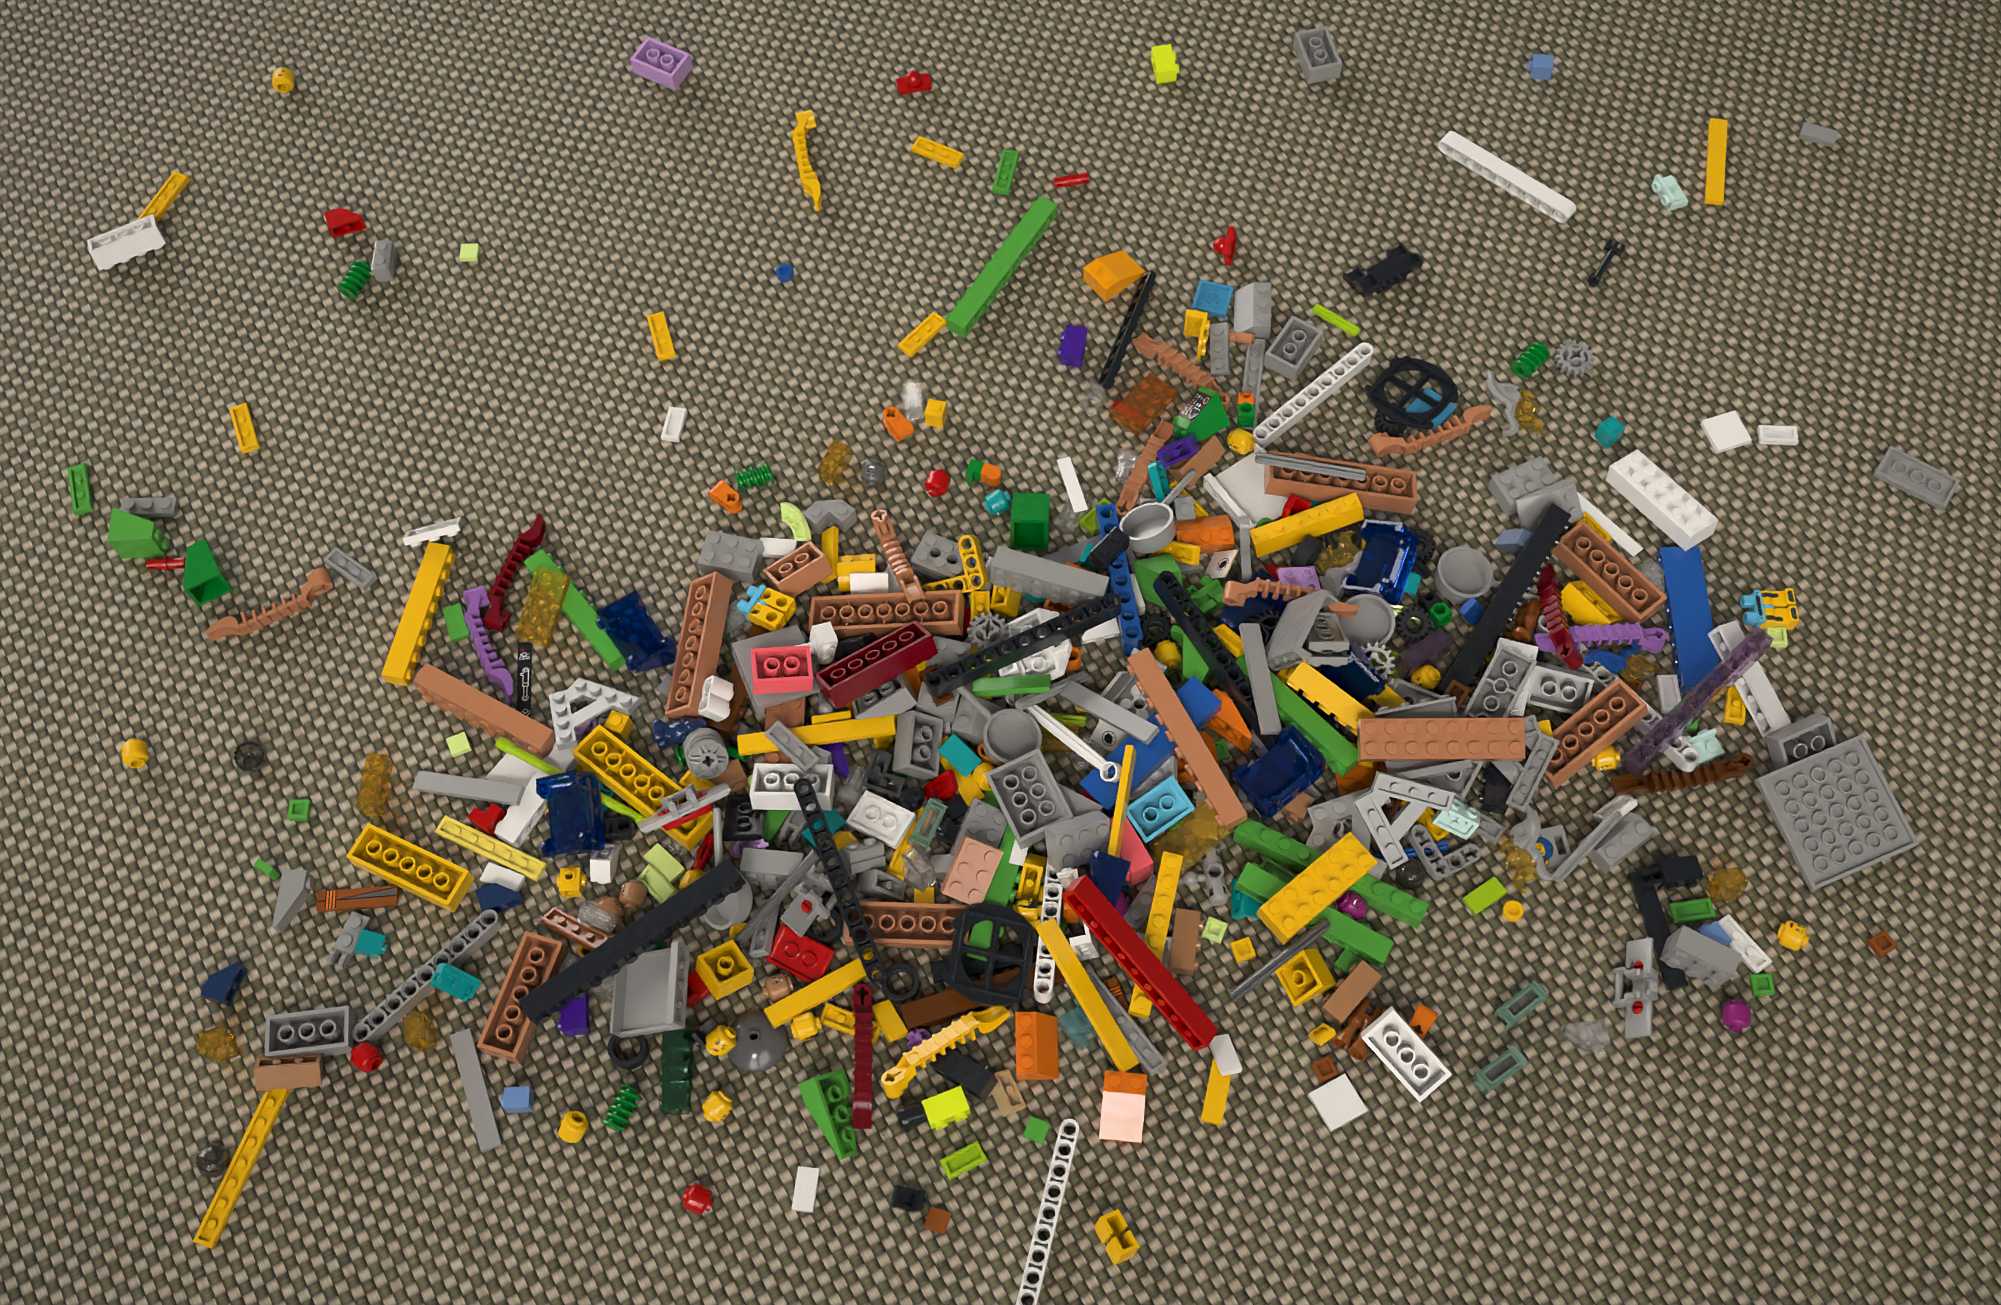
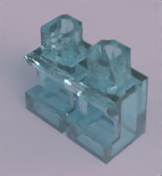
M1081 1005L1077 1006L1075 1011L1071 1010L1057 1019L1059 1028L1066 1034L1071 1044H1076L1081 1051L1091 1045L1087 1038V1035L1093 1032L1097 1040L1100 1039Z

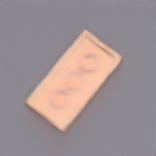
M1149 373L1109 413L1108 417L1138 437L1178 396L1179 392L1152 373Z

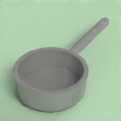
M1191 469L1161 503L1154 502L1140 505L1129 511L1122 518L1119 524L1120 530L1130 537L1129 548L1131 550L1144 554L1153 553L1163 549L1173 540L1177 528L1174 514L1169 504L1196 475L1194 469Z
M1463 546L1447 550L1441 556L1434 573L1435 585L1439 592L1446 599L1458 604H1463L1471 597L1478 600L1490 587L1497 589L1501 583L1493 580L1492 566L1483 554L1475 549ZM1525 592L1522 598L1539 600L1540 596Z
M1360 594L1347 600L1345 604L1359 606L1355 617L1339 618L1349 640L1348 651L1352 655L1355 650L1362 651L1360 646L1363 644L1367 647L1369 641L1372 645H1375L1376 641L1379 642V646H1382L1384 643L1387 644L1395 628V615L1391 606L1384 599L1372 594ZM1338 668L1335 669L1330 678V681L1335 685L1342 674Z
M965 686L956 689L987 719L982 743L986 756L994 764L1000 767L1038 748L1040 749L1042 733L1038 723L1032 716L1017 709H1004L993 714Z
M717 807L713 810L715 867L723 862L721 810ZM742 873L740 874L746 882L742 889L736 893L729 894L722 903L713 905L703 915V918L711 927L723 930L738 925L747 919L752 908L753 895L750 884Z

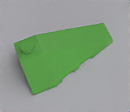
M841 1068L798 1084L805 1106L839 1160L857 1154L855 1129H852L851 1107H849L848 1099L851 1091L844 1069Z

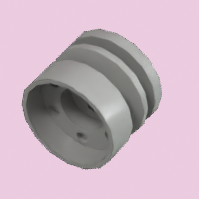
M699 728L692 731L686 737L683 743V752L692 774L702 779H712L725 771L729 756L724 741L716 730Z

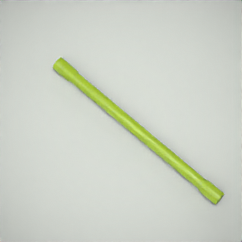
M501 736L498 738L495 744L496 748L519 758L619 814L630 818L636 824L646 818L643 814L519 748L509 740Z

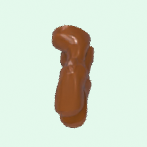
M1531 599L1529 602H1523L1514 621L1513 632H1504L1501 638L1529 645L1532 638V630L1536 627L1541 612V601Z
M1366 997L1354 1013L1349 1015L1348 1025L1345 1029L1337 1032L1330 1039V1042L1341 1050L1347 1049L1356 1030L1360 1028V1033L1382 1015L1384 1007L1379 1004L1373 1011L1372 1017L1364 1012L1368 1009L1372 999ZM1359 1033L1348 1051L1355 1059L1364 1061L1368 1055L1367 1043Z

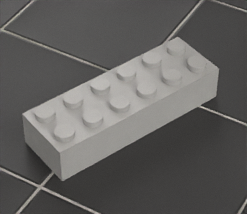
M1001 546L997 547L991 564V583H994V585L1008 587L1016 592L1029 593L1036 598L1043 597L1054 603H1064L1071 608L1080 607L1107 595L1109 577Z

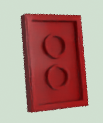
M782 923L772 943L770 955H767L765 960L811 984L825 976L836 950L806 934L800 938L791 928Z

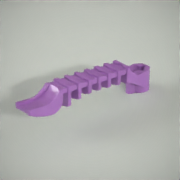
M482 585L463 591V596L469 609L468 612L464 613V623L468 626L467 631L468 633L470 632V638L474 642L475 650L477 649V656L481 660V666L484 667V674L488 677L490 683L500 687L507 704L512 703L513 683L511 674L507 669H504L502 659L497 660L496 653L492 652V647L480 618L479 608L490 605L487 593Z
M1639 622L1635 624L1625 623V625H1619V623H1615V625L1605 624L1603 626L1595 624L1594 626L1584 625L1578 627V625H1574V627H1569L1568 629L1578 650L1581 641L1586 647H1590L1592 641L1597 646L1601 645L1602 640L1607 645H1611L1612 640L1617 645H1621L1622 640L1631 645L1634 639L1636 644L1640 645L1641 650L1659 653L1662 651L1667 637V633L1663 629H1645L1640 626ZM1549 633L1535 634L1534 637L1539 650L1557 653L1548 635Z

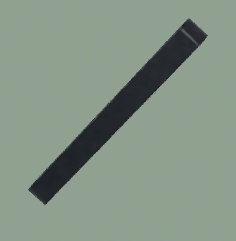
M1162 571L1153 583L1154 591L1265 748L1270 753H1279L1289 742L1287 733L1281 726L1282 732L1280 734L1261 735L1257 712L1252 709L1253 707L1256 710L1250 681L1174 574L1170 571Z
M1109 593L933 671L926 677L928 693L933 697L944 695L1112 620L1121 614V597L1116 593Z
M799 778L794 783V792L866 976L874 985H882L887 980L886 969L816 792L808 779ZM802 786H809L805 793L799 792ZM809 804H816L814 810H806ZM816 822H823L820 829L813 828ZM823 840H830L829 846L825 848L820 846ZM837 858V863L834 866H829V859ZM837 877H845L842 884H835ZM845 895H852V900L849 903L842 902ZM858 913L859 919L856 922H851L849 920L850 916ZM860 932L867 933V937L863 941L857 940V935ZM867 951L874 952V957L870 960L864 959ZM875 970L882 971V975L878 979L872 978V973Z

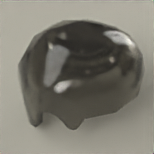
M253 741L241 743L236 747L233 754L236 766L245 773L256 772L263 767L265 762V753L262 746Z
M1409 857L1408 861L1396 867L1395 880L1404 889L1416 890L1425 882L1426 868L1421 860Z
M218 1143L208 1144L198 1152L196 1167L201 1176L208 1179L217 1178L225 1168H228L230 1155L224 1146Z

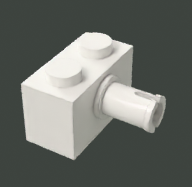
M831 622L813 625L809 642L795 646L810 645L813 662H817L818 665H825L834 660L838 639Z

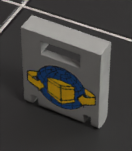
M1563 825L1540 830L1535 847L1541 850L1547 871L1558 869L1571 855ZM1560 838L1565 854L1562 855L1558 854L1555 840ZM1517 847L1522 866L1532 865V867L1524 869L1525 875L1537 873V864L1529 854Z

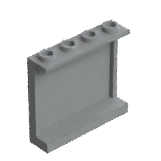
M1321 589L1287 603L1265 648L1268 668L1278 671L1309 661L1312 654L1304 650L1302 646L1320 609L1338 601L1330 591Z
M798 624L731 643V654L757 716L764 715L765 708L818 692L820 696H823L814 677V674L819 672L817 662H813L812 654V691L753 694L750 662L751 649L790 647L805 644V634L803 630L800 631Z
M1450 695L1439 696L1438 700L1430 701L1429 698L1418 701V704L1410 705V702L1398 705V708L1390 709V706L1381 707L1374 714L1375 719L1459 718L1455 704L1456 696L1450 697ZM1471 760L1385 762L1387 774L1413 781L1467 771L1472 768Z
M679 941L671 942V948L644 952L638 956L634 963L626 964L620 968V972L614 975L612 1010L609 1025L611 1034L620 1038L685 1028L690 947Z

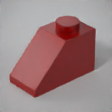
M340 207L324 212L333 238L367 228L360 214Z

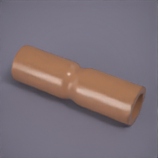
M1229 331V342L1253 345L1255 334Z

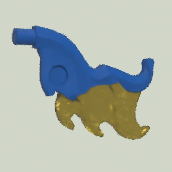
M1634 639L1631 643L1632 648L1621 649L1617 654L1605 649H1594L1589 651L1584 658L1586 664L1597 661L1615 675L1619 673L1624 679L1635 682L1637 678H1647L1648 675L1643 672L1656 673L1659 670L1658 662L1654 665L1647 661L1640 652V646L1636 644Z

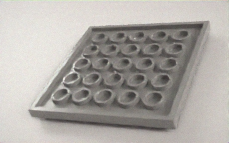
M1862 734L1754 780L1810 891L1919 845Z

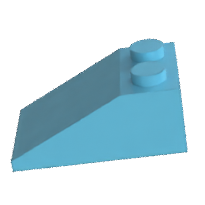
M1173 775L1131 801L1128 804L1126 817L1142 842L1147 843L1193 811L1195 807Z

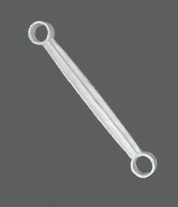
M1028 693L1020 694V699L1027 696ZM1014 694L1006 695L1007 703L1016 706ZM1037 704L1025 709L1027 713L1048 731L1097 767L1104 781L1113 783L1120 781L1122 766L1119 763L1107 762L1086 742ZM1113 765L1115 767V775L1110 779L1108 777V769Z

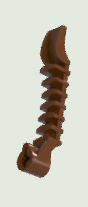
M1739 753L1736 756L1714 762L1710 767L1707 764H1703L1700 768L1697 769L1696 767L1691 772H1685L1681 769L1675 772L1674 769H1671L1667 774L1664 770L1656 774L1653 770L1646 777H1644L1642 772H1635L1613 777L1610 779V782L1612 783L1615 796L1663 793L1667 790L1675 791L1679 788H1694L1698 785L1707 786L1711 783L1718 784L1730 778L1742 777L1752 768L1754 760L1747 753Z

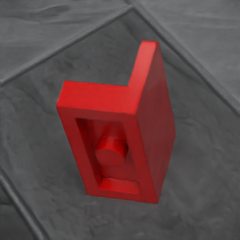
M1291 493L1283 507L1281 519L1310 509L1312 503Z

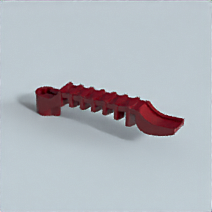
M538 513L532 527L528 531L519 534L517 540L513 542V547L509 550V555L505 558V563L500 568L499 575L495 577V583L491 585L490 593H487L491 607L485 615L484 626L501 633L507 629L512 613L503 610L505 604L501 597L507 598L508 592L504 587L511 589L512 583L508 579L513 581L516 579V574L513 570L520 571V565L517 562L524 564L526 557L523 554L532 556V548H536L542 543L546 530V522L543 515Z
M1549 564L1537 577L1539 585L1536 586L1538 589L1537 593L1540 595L1539 600L1542 603L1541 608L1546 618L1548 635L1556 648L1558 657L1570 670H1576L1583 664L1584 658L1580 654L1572 634L1568 631L1569 626L1566 624L1567 619L1564 616L1565 611L1562 609L1563 604L1561 603L1562 593L1558 590L1560 582L1554 567Z
M861 983L851 991L852 1018H855V1024L853 1025V1029H855V1035L853 1036L855 1041V1047L853 1048L854 1071H852V1075H854V1082L852 1083L854 1092L852 1093L851 1116L852 1129H872V991L867 984ZM860 989L862 990V993H866V995L862 998V1001L860 999V995L856 994L860 991Z

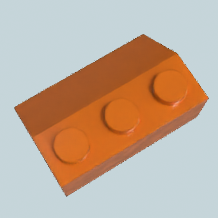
M1228 514L1199 517L1190 521L1176 522L1175 520L1177 528L1174 536L1175 541L1201 546L1200 554L1228 551L1234 548L1233 527Z
M1015 1012L1017 1080H1059L1057 1017L1039 1012Z

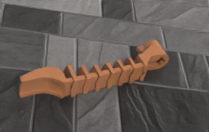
M1144 332L1132 339L1133 345L1146 358L1153 359L1158 354V365L1165 364V368L1172 367V372L1174 373L1179 371V377H1186V383L1194 382L1193 388L1195 390L1204 386L1218 392L1227 415L1229 414L1230 397L1219 389L1214 377L1208 376L1206 371L1200 370V367L1195 366L1193 361L1187 360L1185 355L1178 353L1177 349L1174 350L1165 341L1157 342Z
M1491 405L1468 408L1464 411L1461 421L1454 415L1450 422L1447 421L1443 424V429L1441 426H1437L1434 432L1432 429H1429L1425 436L1420 432L1417 434L1416 439L1413 435H1410L1407 438V442H1405L1403 437H1390L1387 432L1371 436L1368 443L1377 457H1383L1390 453H1397L1406 457L1410 453L1415 454L1418 450H1425L1430 446L1434 447L1438 443L1443 444L1445 441H1451L1458 436L1459 438L1462 437L1463 434L1469 433L1474 423L1490 418V412L1493 408Z
M1161 419L1155 432L1151 434L1146 447L1144 446L1143 452L1140 454L1139 460L1136 461L1130 477L1128 476L1127 483L1124 484L1119 500L1115 505L1119 524L1122 518L1136 506L1139 493L1143 491V485H1146L1147 477H1150L1148 464L1159 460L1157 451L1162 446L1168 445L1174 434L1173 424Z
M879 509L872 512L871 519L882 550L908 603H912L911 601L920 598L924 599L923 590L903 553L902 547H900L887 511Z
M323 567L317 568L307 575L308 582L304 587L300 588L302 596L298 597V595L292 593V601L288 602L286 598H282V605L278 606L276 603H271L272 610L270 611L268 608L262 607L263 614L261 615L256 610H252L253 618L250 620L246 612H240L243 620L241 624L232 616L224 617L211 625L205 631L206 635L209 636L212 642L232 634L243 637L248 633L252 634L257 629H263L268 624L272 625L277 620L281 621L286 616H292V613L301 612L303 608L312 607L311 604L317 595L333 588L328 569Z
M1257 577L1255 581L1248 584L1227 581L1222 602L1229 606L1243 607L1246 598H1255L1258 591L1262 592V598H1267L1268 593L1272 592V599L1277 600L1279 594H1283V601H1288L1290 596H1294L1293 600L1319 590H1315L1312 587L1304 588L1301 585L1293 586L1291 583L1282 584L1280 581H1277V583L1271 582L1269 579L1260 580ZM1337 601L1323 607L1324 612L1336 613L1338 618H1351L1356 616L1359 606Z

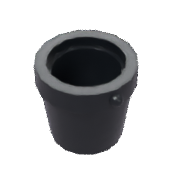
M921 1101L896 1106L897 1115L904 1133H909L911 1129L928 1121Z

